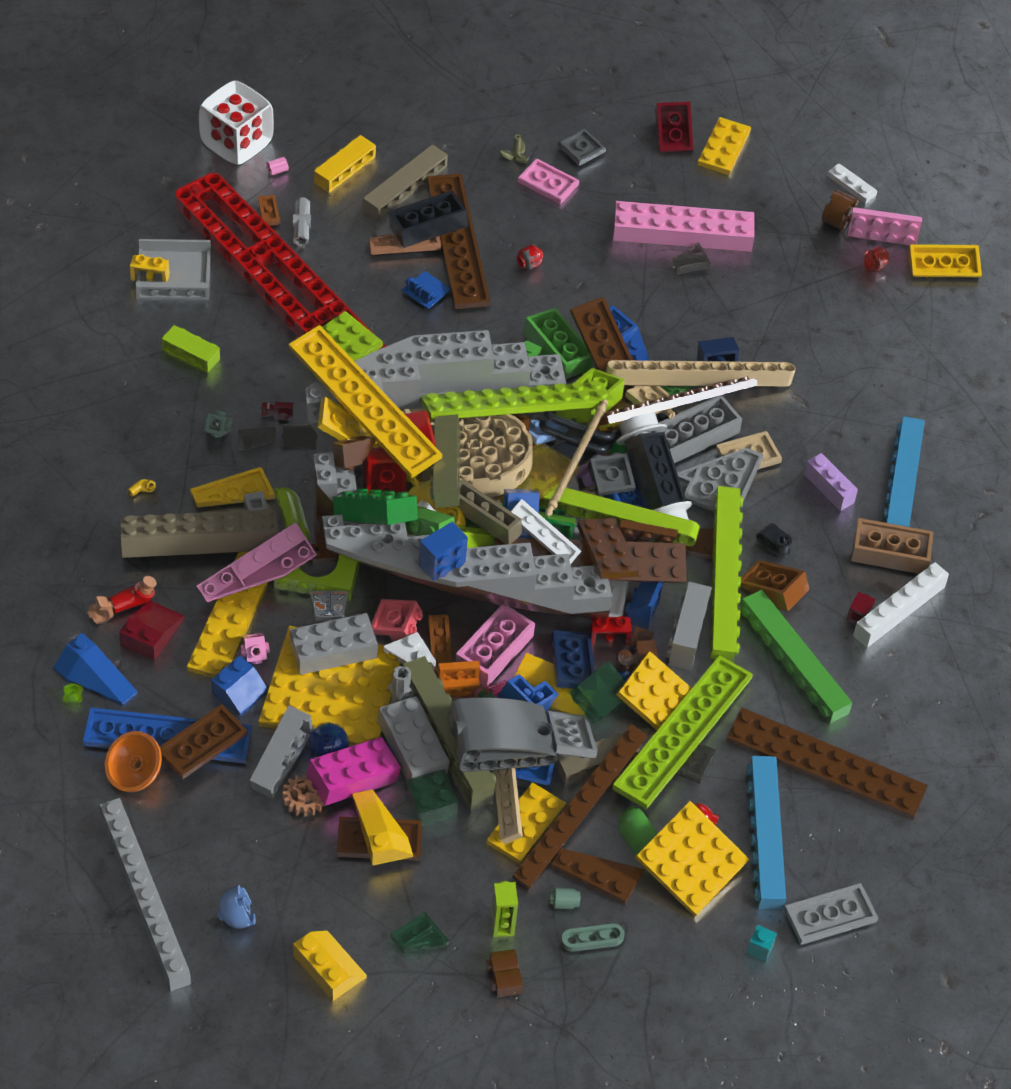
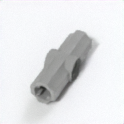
M305 197L295 200V214H293V243L299 247H304L308 244L309 230H311L310 201Z
M398 666L394 669L393 680L388 685V689L392 693L391 704L412 698L414 695V691L410 687L411 671L408 667Z

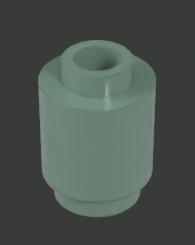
M554 887L553 892L549 893V904L553 905V909L574 910V907L579 908L580 891H575L574 888Z

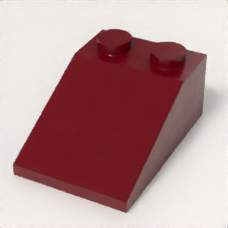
M691 101L657 103L655 116L659 151H694Z
M150 600L131 615L119 631L120 646L155 661L185 616Z

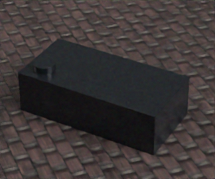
M453 190L388 211L390 229L403 248L468 227L467 210Z

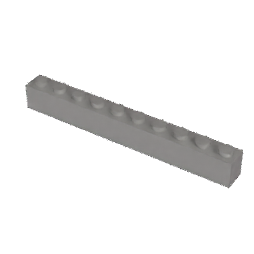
M118 798L100 804L103 823L170 991L190 985L189 968L121 799Z

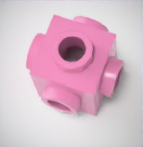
M263 633L242 635L243 645H240L241 656L245 657L246 661L251 662V664H260L263 660H266L270 649L268 641L265 642Z

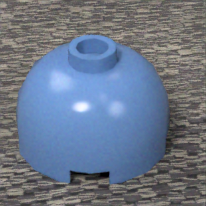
M240 885L226 890L219 901L218 917L232 928H247L256 922L255 914L251 915L249 905L252 903L244 887L240 888Z

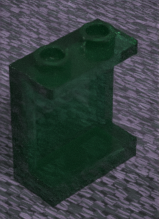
M607 661L576 688L572 689L569 694L572 696L573 701L584 711L585 716L592 723H596L623 701L616 693L625 681L612 664Z

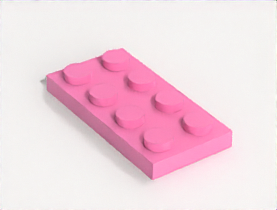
M853 207L847 236L904 245L916 244L922 224V217Z

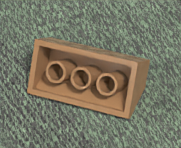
M858 518L851 561L920 574L929 567L934 532Z

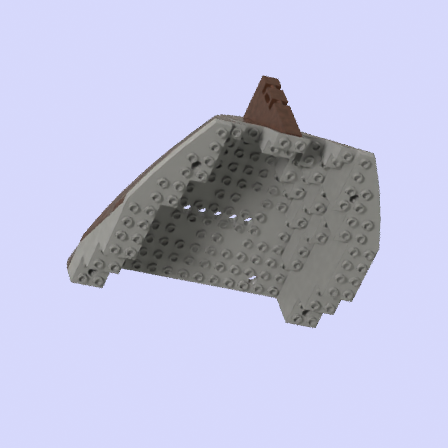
M489 330L414 335L354 361L401 411L404 409L423 408L420 403V397L429 393L444 394L446 392L457 393L466 390H497L504 387L550 386L558 383L566 385L560 354L527 356L525 342L491 345ZM320 381L305 388L309 424L329 448V453L313 454L315 462V544L326 543L328 550L341 554L346 558L452 594L536 612L599 619L608 618L612 601L609 579H600L594 565L571 567L568 554L533 557L531 543L467 548L466 562L461 567L455 568L445 577L433 581L419 566L420 540L429 535L407 537L405 522L391 525L343 521L342 515H334L333 496L341 495L342 491H353L355 493L356 489L363 488L364 462L361 465L354 466L355 469L343 470V468L335 466L332 443L338 442V440L317 428L320 403L326 396L342 407L343 405ZM544 412L519 413L529 417L530 420H538L539 422L540 420H545L546 422L549 420L545 417ZM557 439L540 445L533 443V463L527 478L559 485L566 469H563L550 457V453L555 446L565 441ZM574 470L566 488L579 491ZM491 497V499L499 504L504 503V498ZM566 514L567 517L576 519L573 538L576 540H583L578 530L577 523L578 520L585 519Z

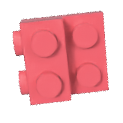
M381 599L371 624L374 635H389L391 640L397 641L417 632L416 623L422 619L423 612L417 601Z

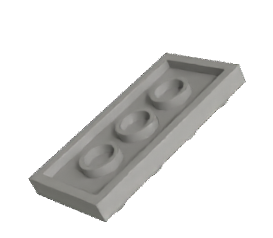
M548 711L547 721L552 726L551 736L556 753L561 756H579L583 759L596 758L597 748L587 716Z
M861 883L788 904L784 908L800 945L869 925L878 920V916Z

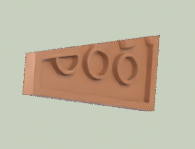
M389 233L369 238L371 255L441 250V242L438 236L403 248L396 236Z

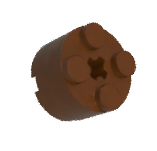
M835 190L830 196L831 201L825 206L822 221L844 231L847 223L850 222L853 207H857L859 200Z

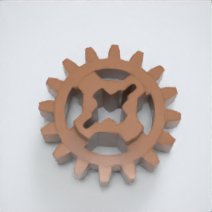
M305 774L302 775V778L295 775L294 781L288 779L287 785L283 786V805H289L288 811L295 810V815L297 816L300 812L303 813L304 817L307 816V812L315 815V809L321 811L322 806H325L317 790L313 787L312 781L306 778Z

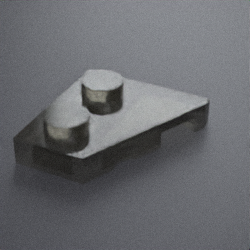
M700 243L694 244V248L690 251L686 249L682 254L672 258L671 263L677 275L711 268V262Z

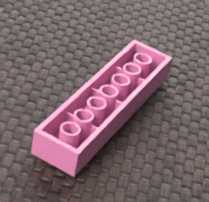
M616 201L613 241L752 252L754 212Z

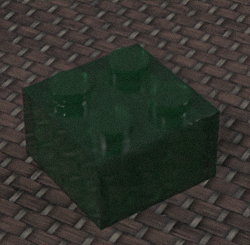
M444 769L405 780V795L415 820H421L422 826L457 816L458 801Z

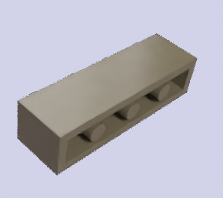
M464 480L460 481V506L458 507L463 511L466 518L507 545L514 542L522 534V519Z
M620 732L613 737L597 740L595 742L597 748L596 758L583 759L579 756H561L558 754L555 767L564 785L590 777L624 733ZM640 748L636 751V753L633 755V757L629 760L627 764H630L633 761V759L638 755V753L640 752Z

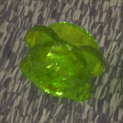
M71 683L63 687V702L80 703L83 700L81 692H83L82 686Z

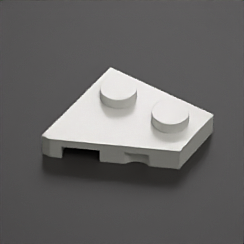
M418 632L384 646V652L386 654H393L402 664L425 656L428 662L436 666V660Z

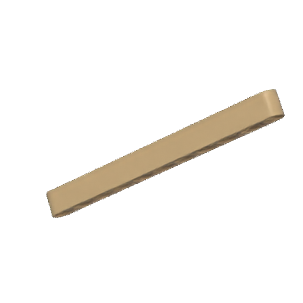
M612 360L607 364L606 373L625 379L624 385L711 386L748 376L749 380L757 378V386H790L796 368L788 362Z

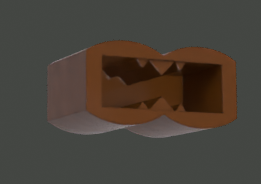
M515 949L491 952L489 960H486L487 972L492 974L490 979L491 991H495L497 997L522 994L523 982Z

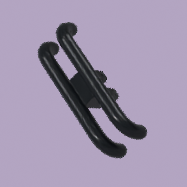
M544 411L547 419L567 427L568 432L564 433L550 428L546 425L545 420H540L539 428L545 434L579 446L588 428L587 423L579 424L576 423L575 418L568 420L553 414L551 411ZM595 430L592 437L610 441L614 439L616 434L612 430L609 433ZM589 442L586 449L597 453H607L610 450V444L605 443L603 446Z

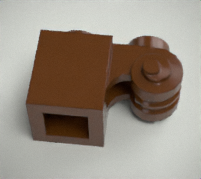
M657 640L634 642L635 653L633 655L628 650H622L616 655V661L621 665V670H633V666H638L649 651L658 658Z

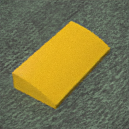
M910 244L908 248V261L912 277H982L979 245Z
M528 653L525 654L515 676L520 674L533 688L546 681L559 694L550 708L561 713L585 716L598 691L599 682H596V691L556 687L554 664Z

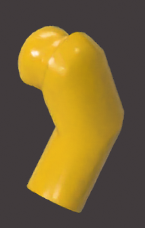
M141 479L128 488L127 492L131 497H134L139 492H152L156 488V483L153 480Z

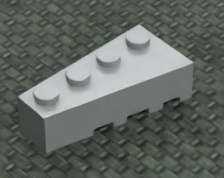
M290 705L288 706L256 769H253L249 776L251 789L272 799L274 798L313 734L311 716Z

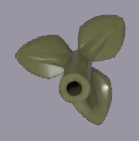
M519 134L514 136L512 152L509 150L500 151V154L508 160H512L515 157V161L518 163L528 161L527 156L520 155L525 152V144Z

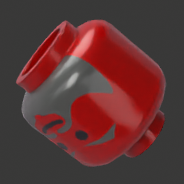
M529 245L518 251L516 261L520 268L531 270L542 264L543 252L535 245Z

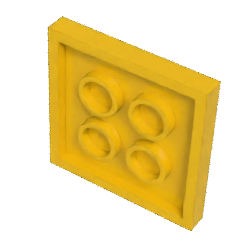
M649 651L616 695L654 729L658 730L692 688Z

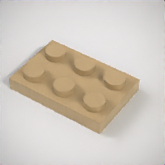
M767 431L716 445V451L720 457L744 448L764 454L758 469L782 462V457Z

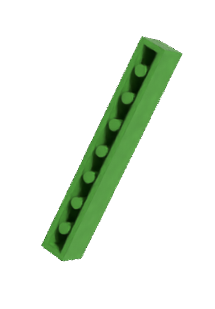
M760 590L743 598L740 609L742 615L750 621L753 629L761 635L764 643L774 652L775 657L784 664L786 671L795 678L798 686L806 692L809 700L819 709L820 714L829 723L848 715L851 710L852 701L764 591Z

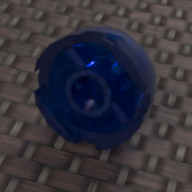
M331 722L321 723L316 726L310 733L308 741L309 750L315 758L348 748L350 745L349 737L344 728Z

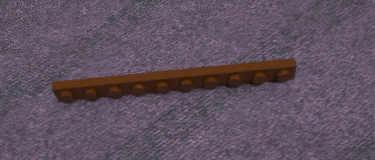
M632 724L629 726L513 874L512 878L528 890L531 888L648 737L646 734Z

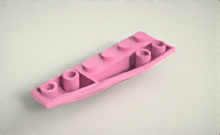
M295 522L198 584L197 588L206 602H210L284 577L317 556V554Z

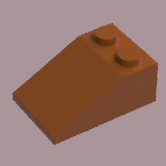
M758 560L741 577L740 587L751 594L763 590L777 609L787 612L810 590L805 571Z

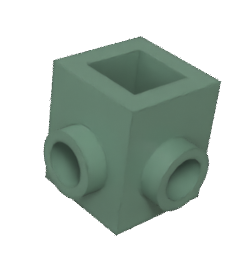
M223 410L208 413L204 422V426H206L205 432L211 433V436L218 438L227 435L232 430V416L226 415L227 412ZM219 420H222L221 426L218 424Z

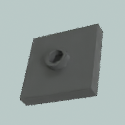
M585 128L558 142V147L578 166L606 151V148Z

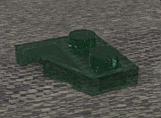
M423 912L391 933V939L403 953L447 947L450 943L449 939L426 912Z

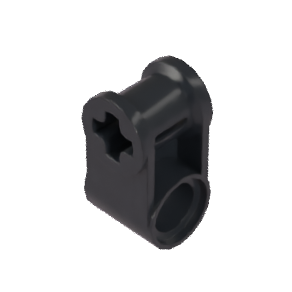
M769 523L756 534L759 544L771 551L776 557L786 558L790 555L789 547L792 544V537L782 531L776 524Z

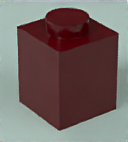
M858 592L849 608L847 620L857 623L873 610L876 599Z

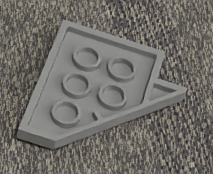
M744 448L678 472L679 480L689 484L684 493L686 501L714 512V496L718 486L740 488V496H743L744 501L764 454Z

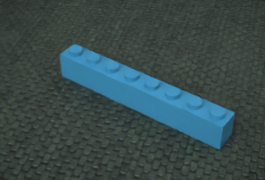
M903 416L902 422L897 424L896 434H899V436L895 437L894 447L897 450L893 451L891 461L895 463L894 465L891 464L889 473L892 479H889L887 490H890V493H887L885 504H888V508H884L883 519H886L884 523L910 526L925 420Z
M752 756L750 764H747L746 773L747 776H750V781H748V793H751L749 811H752L750 828H753L754 834H751V846L755 848V852H752V864H756V870L753 871V882H757V888L754 890V900L758 901V909L783 910L786 902L777 759L771 756Z

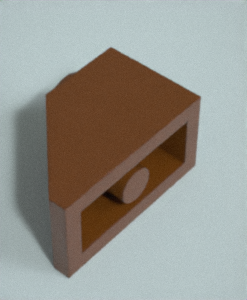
M364 435L333 442L335 466L341 467L343 470L355 469L354 466L361 465L376 443L375 438Z

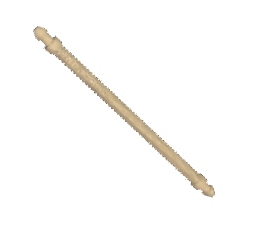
M607 399L602 400L601 405L596 408V413L553 497L547 504L548 508L545 510V516H551L552 511L557 508V503L602 415L606 412L605 407L608 406Z

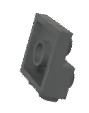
M613 453L610 456L604 457L597 455L590 458L588 468L591 480L595 483L598 496L635 490L636 487L627 453Z

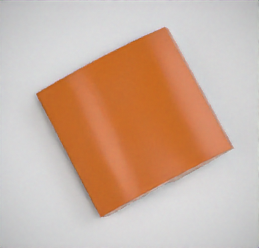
M479 661L439 663V677L443 682V689L445 693L450 694L451 698L479 696Z

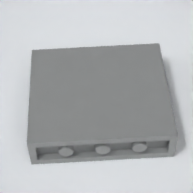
M139 239V254L146 257H161L169 260V271L171 272L168 282H162V274L155 273L153 281L148 282L146 280L147 272L138 271L136 281L137 299L209 300L210 240Z

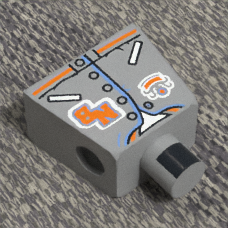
M310 591V605L314 624L345 618L348 591Z

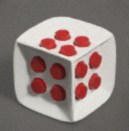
M231 81L206 98L200 106L199 133L202 142L213 152L233 164L239 165L248 161L265 148L272 139L274 121L270 102L258 92L239 81Z

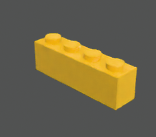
M361 135L353 139L334 156L329 157L321 166L316 167L314 170V183L330 193L375 158L376 145Z

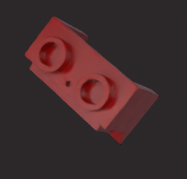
M623 616L608 617L607 619L591 618L589 633L591 634L592 645H595L596 633H605L607 643L613 642L614 633H624L625 644L629 645L632 633L631 619Z

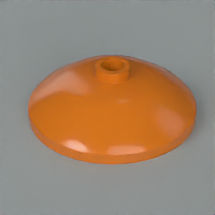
M141 731L127 732L118 737L110 746L105 759V772L109 782L115 788L124 792H137L149 786L158 775L161 767L162 755L157 741L149 734Z

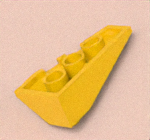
M373 789L352 793L372 866L413 857L408 837Z

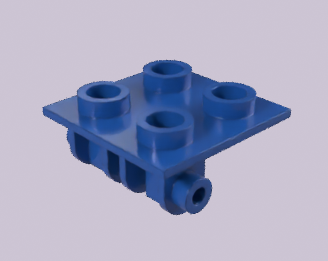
M424 271L417 278L408 277L405 281L407 286L401 290L429 309L449 293L451 288Z

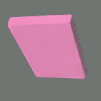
M537 158L517 179L518 183L558 204H561L579 185L578 179Z

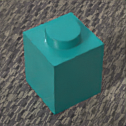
M757 925L750 939L746 954L766 962L774 946L777 933Z

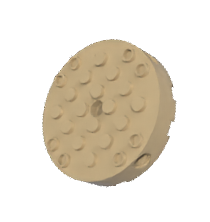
M511 414L459 418L460 481L464 480L489 498L504 494V489H515L529 475L533 463L532 436L526 430L525 424ZM430 420L431 425H434L435 420ZM431 466L419 473L424 481L429 480L430 475H434L431 474Z

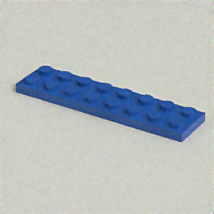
M90 707L83 746L109 749L118 737L131 731H141L149 734L161 746L199 719ZM242 724L247 729V735L212 760L246 763L252 725Z

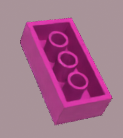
M380 737L310 759L306 775L312 781L313 787L317 790L319 797L326 806L353 797L352 793L374 790L396 783L401 767L384 739Z

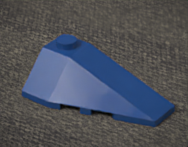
M83 633L65 646L53 666V669L67 682L72 684L75 682L82 685L84 689L98 692L102 697L118 704H125L137 694V690L97 645Z

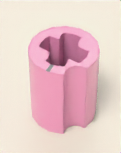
M285 157L266 162V168L270 176L288 171L289 169Z

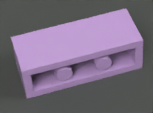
M822 453L807 461L804 475L839 511L854 504L858 489Z

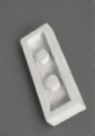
M840 163L827 173L830 179L865 204L877 195L875 188Z

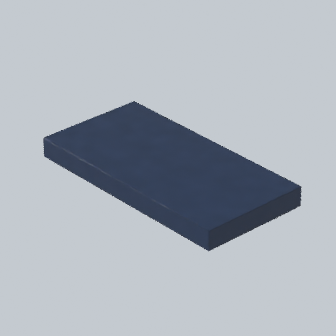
M552 630L551 642L556 687L596 691L597 684L591 634Z

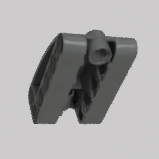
M463 698L451 703L448 722L451 734L455 736L458 742L456 756L461 771L473 772L546 766L557 761L551 736L552 726L547 721L545 709L542 705L505 698Z

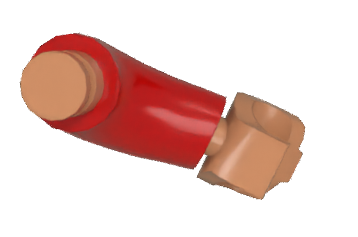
M145 576L141 582H137L135 585L110 596L108 600L104 596L96 597L94 599L96 603L88 606L89 611L87 613L96 624H103L113 618V613L116 614L149 602L155 595L154 587L157 584L156 580L153 577Z

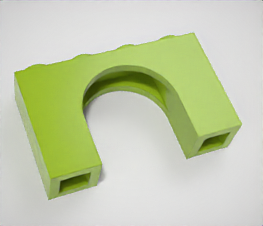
M339 554L337 566L330 574L322 577H313L307 575L298 567L284 577L275 579L274 588L296 591L302 594H310V591H348V600L351 601L359 562Z

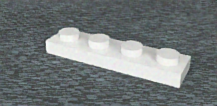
M521 499L511 510L512 513L522 519V528L553 555L568 554L571 564L581 552L580 549L524 500Z

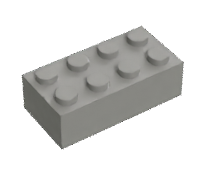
M689 582L687 589L683 588L677 617L673 625V632L668 644L669 647L666 655L669 658L668 666L688 671L692 670L712 587Z
M367 613L290 629V645L300 675L377 658L378 644Z
M417 696L379 708L377 721L409 786L447 774L450 761Z

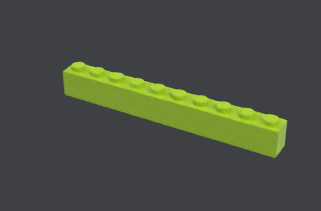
M718 486L714 496L709 659L716 660L720 655L733 662L735 655L739 654L740 644L737 643V638L740 635V626H737V621L740 620V610L737 609V605L740 604L741 593H738V588L741 586V577L738 576V572L741 571L742 561L739 560L742 552V544H739V539L741 540L742 528H739V525L743 519V512H740V508L743 505V496H740V488Z

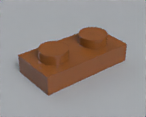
M275 195L258 196L261 218L269 226L280 225Z

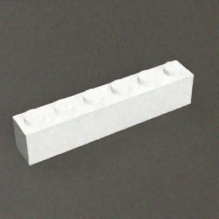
M936 562L859 620L853 636L868 648L945 588L949 573Z

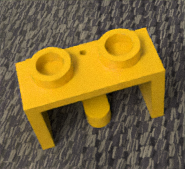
M142 254L133 255L130 264L131 281H135L137 271L147 272L146 280L148 282L153 281L155 273L162 274V282H168L171 272L169 271V260L161 257H146Z

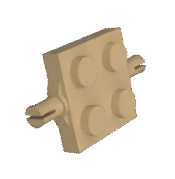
M631 385L633 388L627 390L625 397L635 405L670 396L659 385ZM672 408L653 412L655 415L664 413L670 419L675 416V412L671 410Z

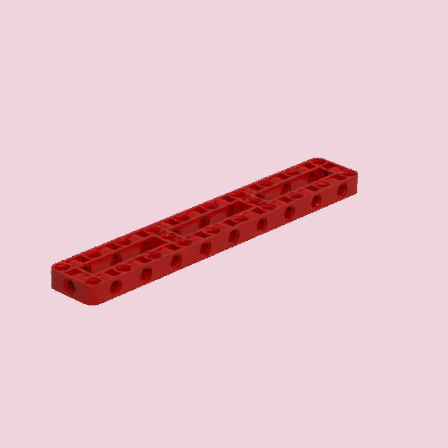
M209 173L177 189L176 208L206 240H210L211 245L298 337L303 336L319 325L323 327L344 311L370 330L221 175ZM214 200L232 222L234 221L252 243L255 242V244L247 248L204 202ZM272 263L276 264L282 271V274L294 286L296 285L302 291V295L318 309L309 313L266 266Z

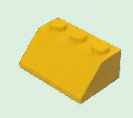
M327 930L309 932L293 943V956L332 1001L367 978V975Z

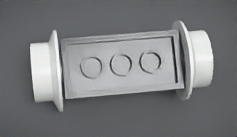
M655 413L638 415L620 423L622 436L616 442L618 445H625L644 508L688 519L686 510L692 503L686 501L664 433L668 428L667 425L658 424Z

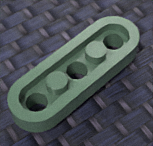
M614 923L572 928L564 931L561 944L564 949L571 952L613 947L623 942L625 933L620 925ZM611 935H614V936H616L617 938L613 939V938H611L610 936H611ZM589 938H594L596 941H590ZM572 940V941H574L575 943H574V944H571V943H569L568 941Z

